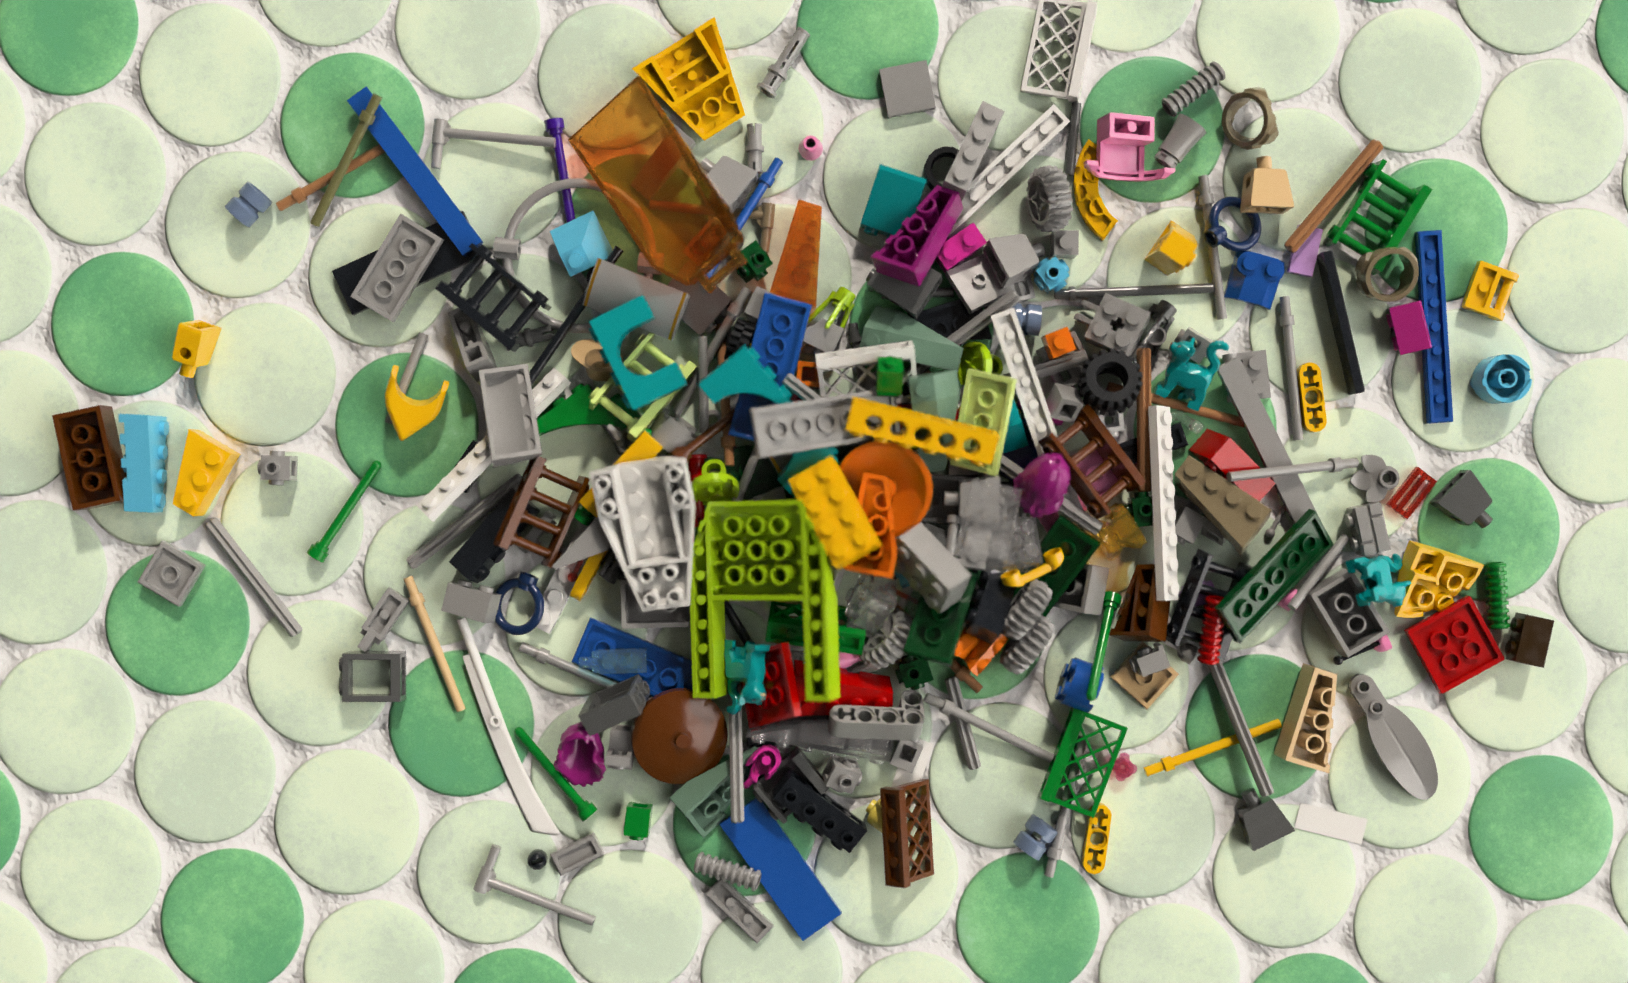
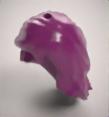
M1059 453L1042 454L1029 463L1024 471L1019 473L1014 479V486L1011 490L1013 492L1012 499L1017 502L1016 506L1022 508L1024 513H1029L1034 518H1042L1043 515H1051L1059 511L1064 500L1063 495L1067 493L1066 490L1071 479L1069 467L1062 455H1059Z
M582 722L569 726L561 734L558 755L554 761L555 770L559 771L574 786L579 784L582 787H585L586 784L592 786L593 782H600L604 778L603 774L606 771L604 746L599 733L589 736Z

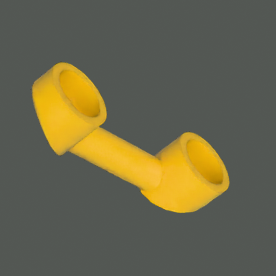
M1053 548L1043 554L1046 563L1023 575L1020 574L1018 569H1012L1003 573L1000 576L1003 584L1012 587H1022L1046 573L1056 570L1064 559L1062 549Z

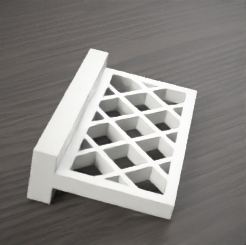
M1039 0L1021 92L1068 99L1069 102L1079 101L1097 14V1L1088 0L1086 3L1072 0ZM1044 3L1055 5L1059 12L1047 19L1042 12ZM1071 8L1082 9L1080 17L1072 23L1065 15V12ZM1062 15L1068 26L1057 33L1050 23ZM1047 25L1053 36L1042 43L1037 36L1038 31ZM1071 29L1076 39L1066 47L1059 36ZM1057 39L1063 49L1054 56H1051L1045 46ZM1043 49L1049 59L1037 66L1033 60V55ZM1067 53L1071 63L1061 70L1055 59ZM1052 62L1058 73L1047 80L1040 70ZM1032 64L1035 69L1030 72ZM1067 71H1069L1068 77L1066 78V76L1064 75V73H1066ZM1035 73H1038L1044 81L1037 88L1027 86L1028 79ZM1061 76L1066 82L1065 92L1054 91L1050 83Z
M913 341L815 354L821 397H828L832 391L838 395H843L842 392L835 388L842 378L853 384V387L847 394L853 393L856 388L862 392L868 391L860 383L867 374L876 380V375L870 370L877 364L878 357L893 356L902 358V360L910 359L911 368L905 375L903 374V383L905 381L908 382V376L911 373L912 376L917 375ZM851 367H858L864 371L857 382L846 375ZM834 370L840 376L831 385L824 380L823 371ZM825 386L829 388L827 392H825ZM910 395L895 397L896 404L911 402Z

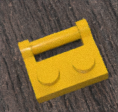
M1478 261L1461 307L1485 315L1492 320L1503 321L1505 316L1503 311L1513 284L1517 283L1519 275L1487 262ZM1502 278L1504 282L1494 309L1490 308L1498 282Z

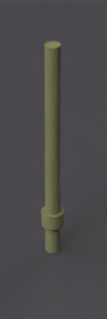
M373 93L366 109H362L358 118L360 119L358 126L310 221L311 224L317 227L320 226L368 126L372 125L376 118L374 114L382 100L381 96Z

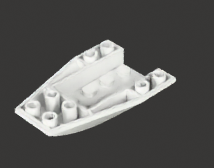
M665 456L623 462L590 472L589 475L599 521L642 612L690 606L695 502L686 458Z

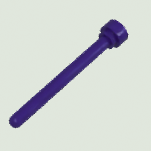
M563 118L547 119L544 121L546 132L549 133V136L556 138L554 153L559 181L569 179L561 137L563 129H565ZM571 189L561 190L566 223L576 218Z

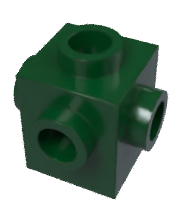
M756 240L729 260L736 269L737 274L746 284L753 278L756 281L762 279L768 274L766 269L773 264L766 251L761 248Z
M1148 492L1134 493V498H1127L1128 504H1125L1126 518H1130V526L1135 528L1153 526L1152 495L1149 496Z
M907 655L902 657V662H898L899 669L895 670L899 684L904 683L906 689L917 690L925 687L924 683L934 680L928 660ZM911 670H917L914 675L909 674Z

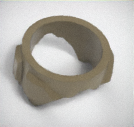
M1261 87L1247 88L1243 92L1235 93L1226 103L1222 113V127L1225 135L1233 144L1243 149L1261 148L1262 145L1275 141L1279 134L1276 116L1271 108V101L1266 90ZM1250 99L1255 100L1259 104L1264 117L1262 130L1256 138H1247L1240 135L1232 127L1235 114Z
M1387 247L1377 249L1374 252H1368L1359 258L1355 271H1357L1356 285L1358 289L1368 298L1375 297L1385 302L1397 301L1407 296L1415 287L1419 275L1417 258L1406 247ZM1399 254L1404 270L1400 275L1398 289L1390 295L1377 293L1371 284V272L1374 265L1386 255Z

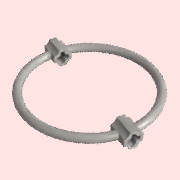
M586 178L556 181L535 191L515 211L508 224L504 238L495 237L493 243L494 258H501L503 267L515 276L512 260H519L521 240L514 239L519 223L528 210L542 198L554 192L570 188H587L613 197L625 206L637 221L646 247V252H639L637 272L644 273L645 277L653 279L654 274L662 275L664 268V254H656L651 228L639 207L627 195L615 187ZM506 278L509 288H511L514 284ZM522 291L516 297L518 303L525 310L530 301ZM539 309L532 316L546 326L551 325V328L556 330L563 323V321L544 314ZM574 323L569 333H590L588 329L592 326L590 323Z

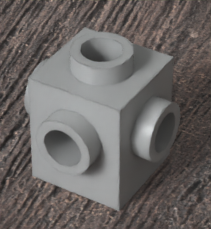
M270 451V456L261 455V460H259L257 467L260 480H269V485H284V480H297L298 456H285V451Z
M831 754L822 773L825 785L840 793L847 792L852 794L855 787L859 786L862 780V772L858 762L848 756L840 757Z

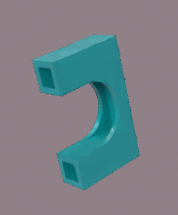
M643 295L590 320L589 322L592 327L588 329L595 342L599 341L602 350L599 352L605 364L610 363L613 372L610 374L616 386L621 385L625 393L621 397L626 407H632L634 411L688 385L677 362L648 375H636L630 372L623 364L620 350L624 338L631 331L656 319Z

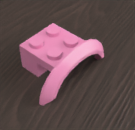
M1110 112L1097 119L1096 161L1086 160L1084 162V168L1092 175L1108 180L1142 182L1166 179L1175 172V168L1144 171L1145 145L1154 142L1155 117Z

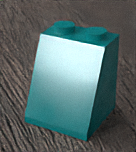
M880 164L860 227L864 228L863 232L872 236H877L878 233L887 236L886 240L890 235L894 236L902 227L903 221L907 217L910 218L916 212V207L919 204L927 179Z

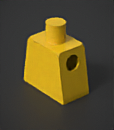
M201 320L179 323L172 359L182 363L180 375L194 378L197 367L208 365L221 327Z

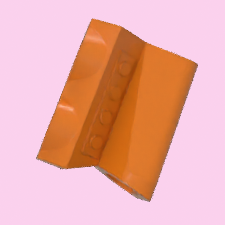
M965 627L961 632L955 655L964 659L967 669L978 676L1005 645L1008 638L1001 633V636L990 644L966 633Z

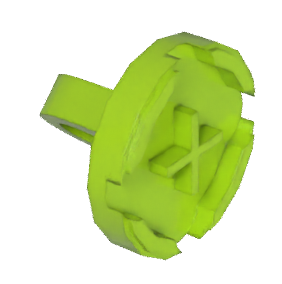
M968 342L962 346L963 352L959 371L957 372L958 381L961 385H965L968 369L1001 375L1003 371L1002 361L997 355L990 354L986 345L981 342Z
M711 459L705 462L702 466V475L695 478L691 483L694 500L696 502L698 500L703 501V505L706 506L709 502L732 501L733 497L737 498L739 496V483L737 479L727 474L725 464L718 459ZM714 468L721 470L719 473H708Z

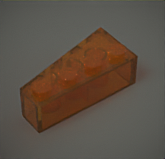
M798 200L770 292L777 296L811 304V308L816 310L822 206Z

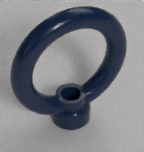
M1225 197L1218 200L1209 213V229L1204 232L1206 243L1213 248L1221 245L1228 250L1236 252L1249 250L1258 242L1261 236L1262 226L1258 213H1246L1252 225L1251 234L1247 240L1235 242L1227 238V231L1224 227L1219 226L1218 218L1220 212L1225 207L1234 206L1240 208L1241 198Z
M520 572L518 578L505 581L496 590L495 593L502 595L495 622L506 633L524 635L531 632L540 623L544 613V599L541 591L536 586L538 577L526 572ZM515 587L530 592L535 605L531 619L520 626L507 622L501 609L504 595Z

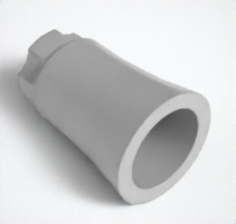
M1178 114L1173 127L1158 148L1159 151L1155 154L1154 158L1166 168H1175L1193 146L1207 133L1206 130L1190 117Z

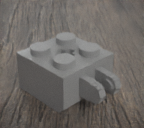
M1105 293L1099 306L1082 300L1080 305L1084 309L1095 313L1093 319L1078 313L1074 316L1076 321L1089 326L1084 336L1085 341L1108 352L1110 349H1116L1115 353L1120 354L1122 350L1126 352L1125 356L1127 358L1130 355L1132 356L1151 318L1150 312ZM1121 323L1122 327H1124L1123 329L1118 328L1117 331H1113L1112 325Z

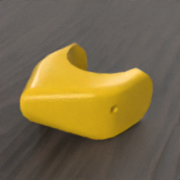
M393 365L385 392V406L399 440L404 441L430 424L437 417L442 408L449 381L444 380L440 390L433 397L425 400H415L407 397L399 388L397 383L399 366Z

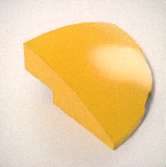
M1409 540L1403 555L1402 567L1399 570L1397 582L1411 581L1412 584L1406 587V596L1403 599V604L1399 607H1394V615L1404 618L1423 617L1424 612L1433 609L1441 611L1454 603L1453 598L1462 590L1470 589L1480 575L1484 565L1460 555Z

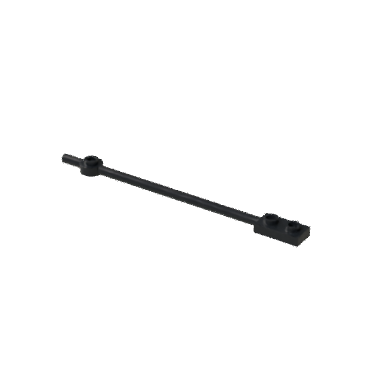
M615 246L605 261L615 264L624 251ZM592 267V268L588 271V273H587V282H588V283H589V280H590V277H591V275H592V272H593L594 267ZM586 290L530 370L531 386L586 306L583 305ZM473 440L459 461H461L479 442ZM478 477L463 492L468 493Z

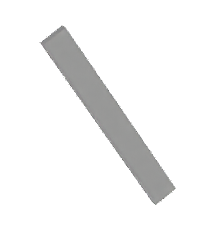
M1234 357L1221 364L1217 373L1265 468L1293 465L1240 358ZM1298 474L1270 477L1276 483L1274 486L1293 524L1308 509L1315 510Z

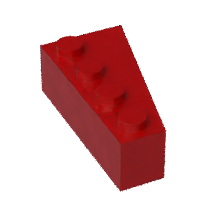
M794 659V674L801 703V716L829 715L831 708L836 705L893 706V690L889 676L862 671L853 673L840 667V698L829 702L806 701L805 664L801 660Z

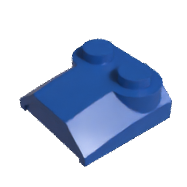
M1236 252L1225 288L1224 298L1239 300L1270 310L1279 281L1284 275V262L1255 252Z

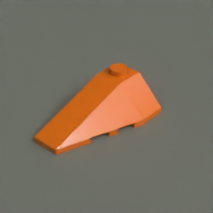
M863 472L858 501L883 546L849 564L844 569L852 573L893 579L898 554L888 476Z

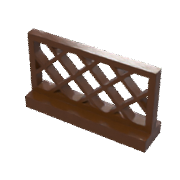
M920 779L895 787L880 788L885 883L887 886L907 888L911 886V882L934 875L929 779ZM921 786V795L918 799L916 793ZM912 802H914L916 806L911 813L909 808ZM920 812H922L921 822L917 820ZM915 826L917 830L913 837L910 833ZM922 835H923L924 842H923V845H922V847H921V846L919 845V841H920V839H921V837H922ZM916 849L918 851V855L914 861L912 859V856ZM923 859H925V870L920 868Z

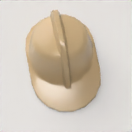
M583 339L576 342L571 349L572 357L585 367L589 378L595 381L607 382L611 377L610 373L613 372L610 363L605 364L599 352L602 350L599 341Z

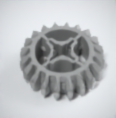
M1050 165L1034 169V172L1030 174V179L1027 181L1028 187L1026 188L1027 207H1029L1030 211L1029 216H1032L1033 224L1042 232H1054L1064 229L1071 219L1070 212L1073 211L1072 191L1069 187L1070 182L1067 181V175L1057 166Z
M1035 579L1025 584L1012 599L1002 629V634L1007 638H1011L1013 641L1021 639L1035 625L1036 621L1045 611L1046 606L1051 600L1052 590L1044 582Z
M894 607L885 608L881 613L877 612L876 616L870 618L869 623L865 626L866 635L863 653L858 655L859 658L867 666L878 670L882 667L887 668L889 663L893 665L897 658L901 659L913 621L911 617L903 610Z
M1041 615L1035 625L1021 639L1013 641L1010 638L1006 647L1002 650L1000 663L1004 665V668L1016 675L1023 673L1034 663L1035 659L1039 657L1054 632V625L1048 618Z

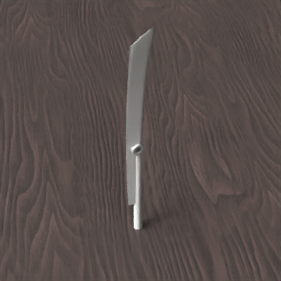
M465 617L457 620L469 652V654L462 657L489 735L515 798L531 831L548 835H559V830L534 790L514 747L467 619Z

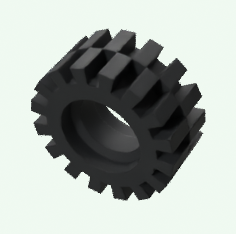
M738 318L726 347L725 360L744 344L749 348L753 340L756 324Z

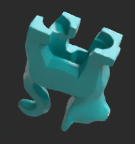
M1192 338L1189 342L1183 340L1178 343L1172 342L1169 346L1172 358L1167 364L1165 379L1158 382L1155 394L1166 398L1176 385L1182 386L1185 389L1179 391L1178 399L1188 400L1191 398L1192 400L1188 401L1187 407L1198 411L1205 399L1206 391L1213 375L1219 370L1220 360L1216 355V351L1218 349L1228 351L1229 345L1226 342L1215 341L1207 347L1206 357L1210 362L1208 367L1188 362L1196 351L1194 348L1195 338Z
M1393 554L1391 559L1388 556L1379 555L1370 559L1361 557L1345 562L1348 573H1355L1356 569L1362 574L1360 578L1363 580L1366 590L1356 595L1359 607L1370 605L1372 602L1381 603L1385 601L1394 607H1399L1403 604V599L1406 596V587L1412 583L1411 581L1392 583L1390 572L1397 573L1402 567V560L1398 554Z
M725 640V672L728 679V693L733 701L732 706L726 707V711L729 714H737L745 703L761 705L762 701L765 700L767 693L763 684L766 672L765 653L770 650V645H758L755 642L746 641L744 647H737L736 640ZM739 682H745V686L740 694L737 690V685Z

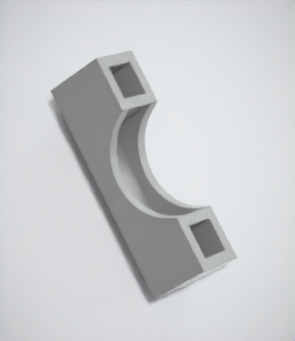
M982 101L942 187L959 192L961 201L1004 114L1003 110Z
M756 286L744 311V314L748 315L746 320L756 325L764 293L773 294ZM822 318L816 324L806 327L802 347L804 344L812 347V352L815 354L832 352L844 329L833 323L826 329L825 324L827 320Z

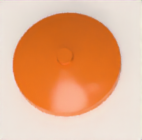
M873 440L851 451L840 464V468L857 499L863 472L888 476L895 537L918 525L928 512L933 496L932 478L926 463L913 449L900 447L897 445L898 442L888 440V443Z

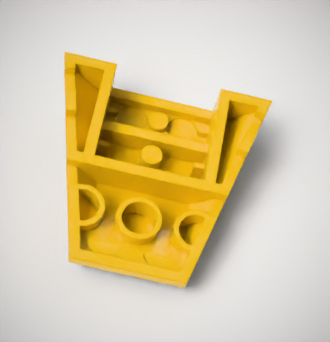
M715 17L657 55L649 57L632 68L704 141L745 116Z

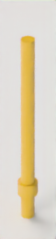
M1275 719L1249 730L1252 738L1282 728L1279 719ZM1234 734L1174 757L1169 755L1161 758L1160 762L1144 767V772L1146 776H1150L1161 771L1168 772L1174 770L1175 766L1238 744V738Z

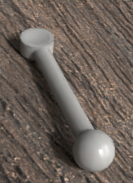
M1284 504L1271 528L1266 530V536L1269 538L1275 535L1274 530L1286 510Z

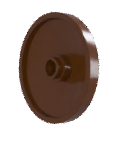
M669 689L649 699L641 715L635 717L631 730L632 750L642 769L651 777L665 783L684 784L718 764L727 744V724L721 710L711 698H693V689Z

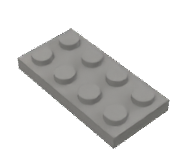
M400 214L351 294V297L388 320L395 322L444 240Z

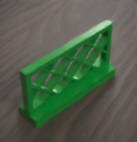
M771 601L765 642H789V645L804 647L803 606L800 604L795 605ZM837 605L838 621L843 620L846 623L843 625L838 623L839 652L862 655L866 635L867 609ZM778 606H785L787 608L782 610ZM795 613L798 617L792 618L789 615ZM849 616H856L860 618L853 620Z
M1071 707L1054 751L1053 760L1050 762L1038 794L1040 799L1048 802L1051 801L1094 818L1128 728ZM1085 717L1094 720L1098 727L1097 730L1086 735L1082 728ZM1099 722L1105 724L1106 726L1101 728ZM1111 727L1120 730L1117 740L1108 743L1103 731ZM1081 731L1083 736L1078 738V735ZM1100 733L1105 745L1092 750L1087 738ZM1085 740L1090 752L1077 757L1073 749L1075 743ZM1115 745L1112 752L1110 747ZM1107 748L1111 756L1110 760L1103 765H1099L1095 753ZM1071 754H1073L1074 759L1069 761ZM1092 755L1097 767L1084 773L1079 760ZM1076 762L1081 774L1068 780L1065 773L1066 767ZM1106 768L1105 773L1103 774L1101 769ZM1099 771L1102 781L1100 785L1091 788L1086 776ZM1063 775H1064V778H1065L1066 781H1064V782L1061 783V780H1062ZM1084 778L1088 790L1075 795L1070 783ZM1068 784L1073 797L1066 800L1056 798L1058 788ZM1098 790L1095 797L1093 792ZM1090 793L1094 800L1091 810L1082 808L1078 798ZM1075 800V802H1076L1077 805H1074V804L1069 803V802Z

